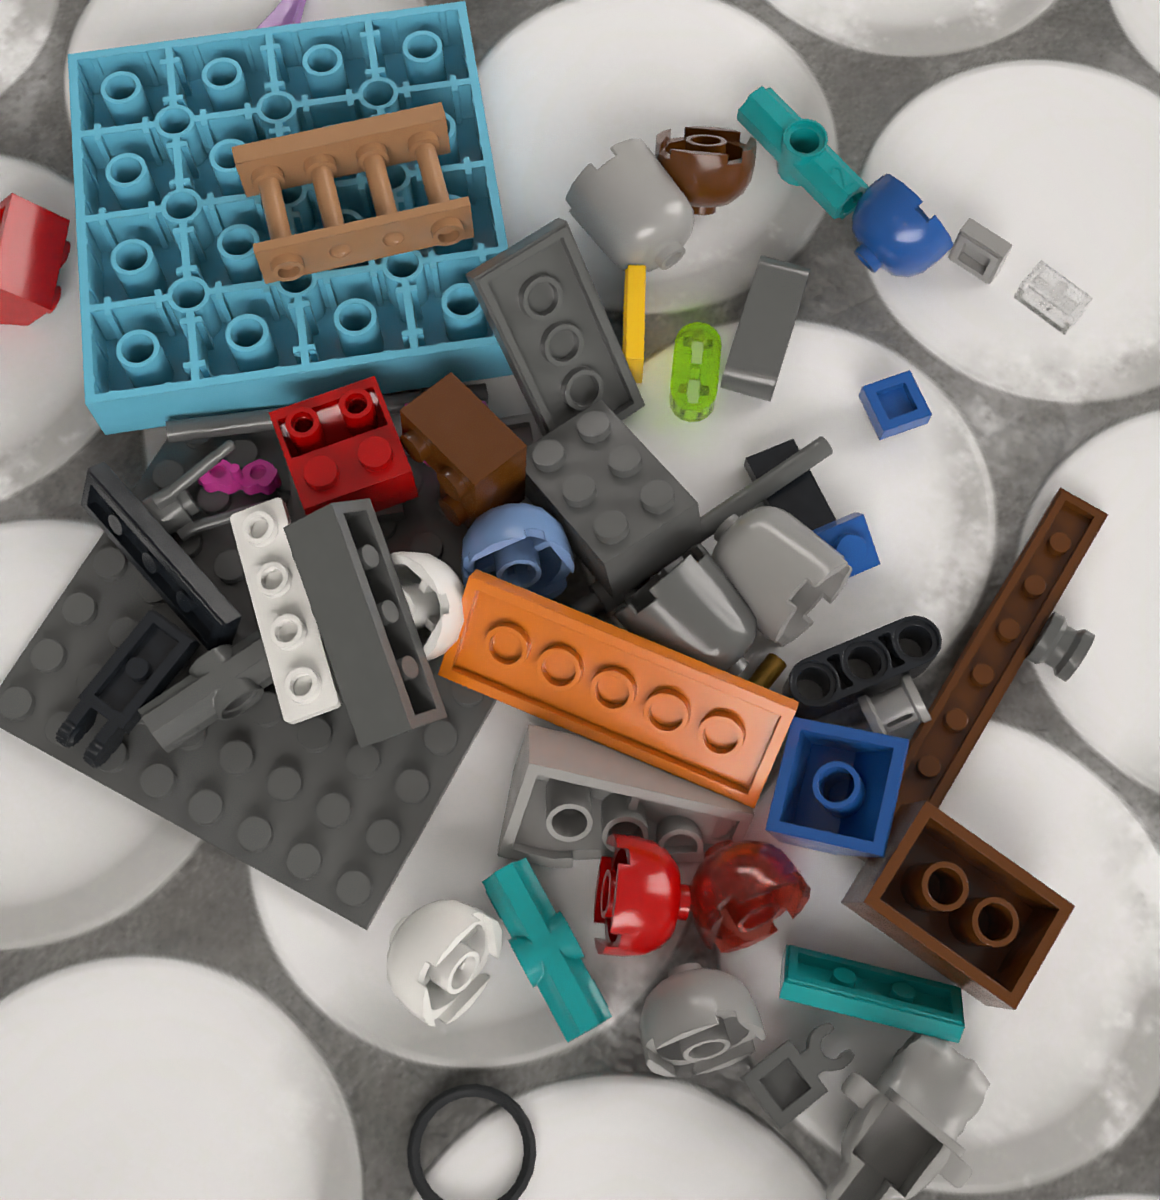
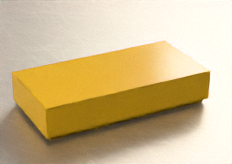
M628 265V269H625L622 352L636 383H642L644 365L646 266Z

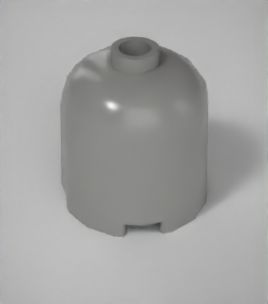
M631 138L612 146L610 150L615 157L608 160L598 170L592 163L587 165L572 183L565 200L571 207L569 212L572 217L621 270L625 272V269H628V265L646 266V272L659 267L661 270H667L674 266L686 252L683 246L689 239L693 229L694 210L686 196L643 140Z
M761 506L746 512L741 517L733 514L719 526L714 534V540L717 541V544L713 549L711 557L752 610L757 621V629L768 640L774 641L780 647H784L794 641L814 623L807 614L822 598L831 604L847 583L852 572V567L844 560V556L793 515L781 508Z

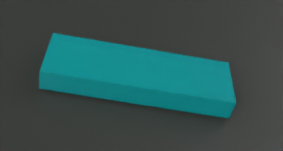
M786 944L781 962L779 998L959 1043L965 1024L961 988L958 986Z

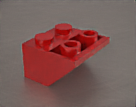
M375 375L269 412L306 515L331 503L368 498L371 499L374 511L378 512L419 497L412 469Z

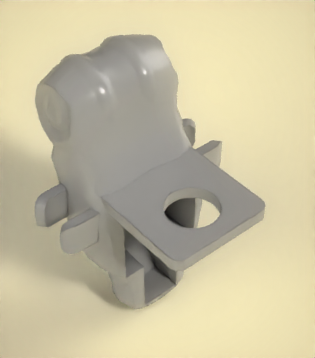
M914 1032L896 1052L891 1066L881 1074L875 1086L859 1073H851L844 1081L842 1091L859 1107L851 1117L841 1141L842 1163L839 1167L838 1175L828 1185L826 1200H910L919 1194L938 1174L954 1187L961 1188L970 1178L972 1169L961 1159L966 1150L956 1140L964 1131L967 1122L979 1111L984 1102L985 1093L990 1086V1082L979 1069L976 1062L959 1054L947 1040Z

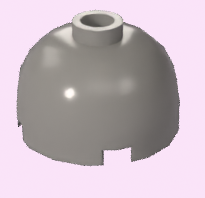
M698 963L682 964L670 970L668 978L662 980L647 996L639 1022L641 1044L646 1064L653 1073L666 1077H677L674 1065H686L695 1062L693 1066L694 1075L705 1074L731 1066L749 1057L756 1051L753 1038L758 1037L763 1042L766 1038L759 1011L748 989L737 977L715 968H702Z

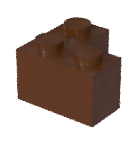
M452 372L400 409L402 427L400 441L413 460L418 463L425 461L437 473V479L440 484L439 505L445 516L454 525L461 526L464 524L469 529L475 519L489 509L505 504L521 503L525 499L527 445Z

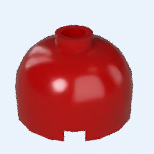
M612 833L608 836L606 844L616 848L613 857L601 856L594 901V923L605 924L606 939L594 938L595 948L598 954L621 957L641 956L661 948L674 933L677 920H687L691 907L690 885L681 884L679 867L666 849L648 839Z

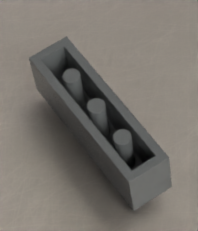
M371 499L331 503L283 527L360 748L399 736L448 717Z

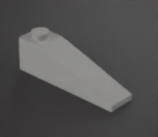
M529 724L513 770L498 845V856L517 861L526 857L531 864L549 868L573 867V860L601 859V856L613 857L616 847L606 844L608 836L613 833L637 836L654 841L666 849L676 863L735 860L754 817V811L749 806L588 738Z

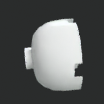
M394 552L390 556L427 660L435 659L446 653L459 638L464 622L462 605L464 587L462 581L449 565L429 553Z
M437 900L418 908L411 915L402 918L395 925L390 935V947L387 953V980L393 993L410 1013L429 1026H435L434 1020L437 1018L445 1024L455 1021L471 1007L485 989L490 976L486 973H479L485 966L489 954L499 959L502 949L503 931L497 920L480 909L459 901Z

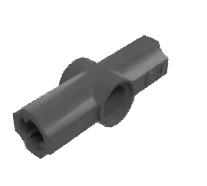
M258 629L234 646L230 644L221 645L206 652L192 664L188 677L138 709L143 722L167 753L194 737L218 719L225 721L238 717L261 699L264 694L263 689L273 683V678L260 630Z

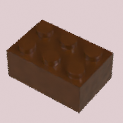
M927 800L900 806L893 817L885 857H868L841 901L843 905L985 1006L1016 1010L1075 908V905Z

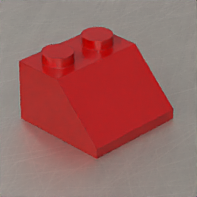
M11 193L0 202V324L28 326L46 313H52L59 302L61 287L57 285L60 268L65 264L70 253L71 244L66 240L70 220L14 193Z

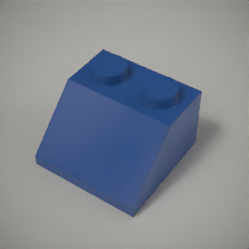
M793 717L765 830L781 843L834 855L884 858L910 743L909 739Z

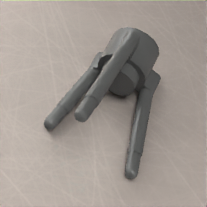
M228 440L173 484L163 487L140 502L169 535L177 532L184 542L199 532L231 523L230 517L232 514L266 501L193 521L191 516L200 510L187 488L235 449V443ZM278 497L281 498L287 505L288 500L286 497Z

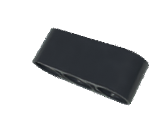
M913 615L899 619L801 660L791 670L783 686L782 695L799 702L794 717L815 720L859 702L857 698L863 695L871 697L900 684L901 677L908 673L912 679L918 677L928 668L941 650L942 637L940 631L932 621L922 616ZM906 638L915 641L921 647L922 656L911 657L904 653L900 648L899 639ZM852 659L865 661L872 668L873 677L867 679L857 677L849 669L848 661ZM805 679L816 682L822 689L823 698L818 700L805 698L798 691L796 683Z

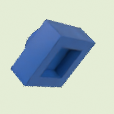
M910 370L862 386L858 395L879 440L928 424L932 416Z
M854 512L812 530L844 556V560L852 567L849 578L880 565L864 514Z

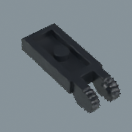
M154 609L149 610L79 695L78 698L81 701L67 716L66 721L62 723L61 727L58 728L56 741L66 748L74 747L92 728L99 713L108 721L94 737V740L89 743L83 754V759L93 768L101 767L121 745L124 734L127 733L129 735L142 719L138 709L162 694L201 644Z

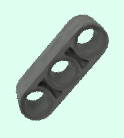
M761 255L727 359L720 388L771 402L811 268Z

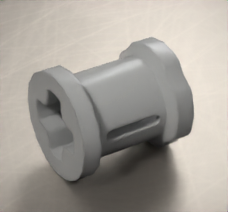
M909 673L901 677L900 684L872 697L863 695L857 698L872 731L888 735V733L918 719L923 723L932 720Z

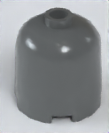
M701 543L695 544L682 553L683 560L669 573L663 568L624 602L627 606L621 607L613 614L628 632L735 676H738L749 665L744 655L753 645L758 630L757 621L752 610Z

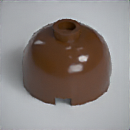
M702 126L685 127L684 137L671 139V129L656 135L655 157L686 196L694 210V214L710 215L716 212V207L728 205L737 199L748 187L755 167L756 139L750 137L747 144L740 142L741 132Z

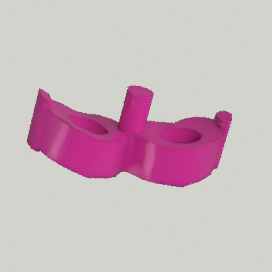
M222 459L221 462L197 480L204 490L209 493L221 491L228 495L238 490H243L245 494L250 496L260 492L270 495L276 488L281 486V479L277 469L274 468L273 464L262 459L247 464L242 470L238 464H231Z

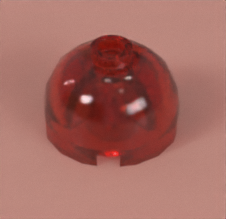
M724 840L716 843L706 851L704 861L698 866L689 884L691 892L690 914L705 946L711 950L713 944L716 943L721 953H729L754 945L777 932L778 929L773 920L781 916L786 910L791 918L794 919L810 899L811 888L793 861L781 849L769 842L754 840L734 842L733 840Z

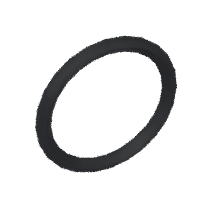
M481 1084L458 1085L443 1091L430 1100L418 1114L410 1131L407 1146L408 1169L412 1182L422 1199L443 1200L431 1189L424 1177L420 1164V1145L428 1122L438 1110L452 1101L460 1098L479 1097L489 1099L501 1105L511 1114L519 1127L524 1150L522 1167L515 1183L506 1194L498 1199L518 1200L526 1190L533 1175L536 1160L535 1135L530 1120L521 1106L508 1094L494 1087Z

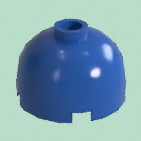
M887 173L871 184L857 202L852 216V232L859 246L854 250V253L872 273L882 268L894 276L911 277L923 273L935 265L954 245L949 233L936 215L929 219L919 207L923 201L902 181Z

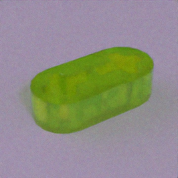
M694 322L683 326L677 333L674 344L669 404L674 415L688 422H698L707 418L713 412L718 392L721 337L715 328L702 322ZM696 341L703 343L704 351L701 364L691 363L692 343ZM689 380L699 381L698 394L700 397L698 403L692 404L688 402L686 394L688 392Z

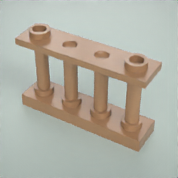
M442 102L231 147L235 166L246 197L261 195L270 240L252 245L265 284L277 281H293L304 275L433 246H450L461 240L475 237L469 197L450 200L438 158L439 155L451 153L447 120ZM417 160L429 205L397 211L386 167ZM365 172L376 217L345 223L334 178ZM313 183L323 228L292 235L282 190Z

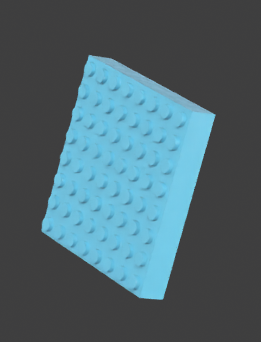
M465 1L68 54L85 405L105 435L166 426L165 421L286 407L374 375L382 394L431 387L450 372L461 382L513 375L465 275L508 249ZM442 102L447 120L451 153L439 155L438 158L450 200L469 197L475 237L461 240L450 246H433L301 276L293 281H277L265 284L252 245L270 240L261 195L246 197L235 166L231 147ZM417 160L386 167L397 211L429 205ZM365 172L334 178L345 223L376 217ZM313 183L282 190L292 235L323 228Z

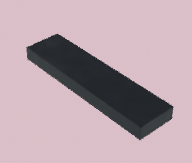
M105 462L88 468L81 506L208 651L221 645H232L242 617L241 614Z

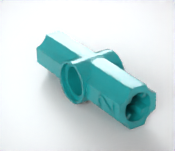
M761 86L749 94L745 103L738 109L737 121L777 160V172L781 179L788 184L802 186L833 219L840 218L842 220L852 213L856 208L858 200L869 186L827 145L828 136L824 127L815 120L801 119L771 87L764 88Z
M526 857L504 866L482 881L489 900L511 936L508 940L532 987L537 986L567 1043L612 1018L607 1002L582 961L585 959V956L562 913L560 911L555 912Z

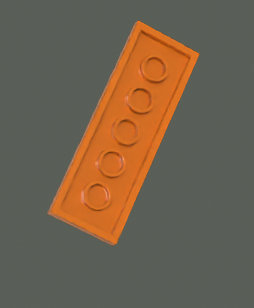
M478 569L469 575L462 597L464 616L462 629L458 640L444 653L438 672L439 676L746 806L755 808L796 713L798 701Z

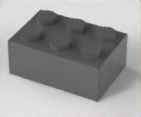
M602 399L527 447L525 496L534 506L543 508L561 523L572 551L613 599L703 540L698 502Z

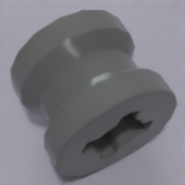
M1053 612L1034 642L1026 659L1034 664L1045 663L1053 668L1054 675L1066 682L1075 673L1087 655L1095 635L1086 629L1076 631L1067 625L1065 617Z

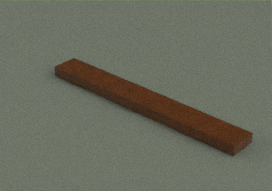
M1061 487L1056 492L927 709L932 720L925 723L920 721L911 736L894 816L901 805L924 800L929 801L939 809L1106 520L1107 513ZM856 856L864 862L868 859V857Z

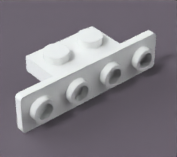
M277 497L232 514L230 522L283 719L289 724H296L339 708L342 701L334 672L283 527L291 524L286 503Z

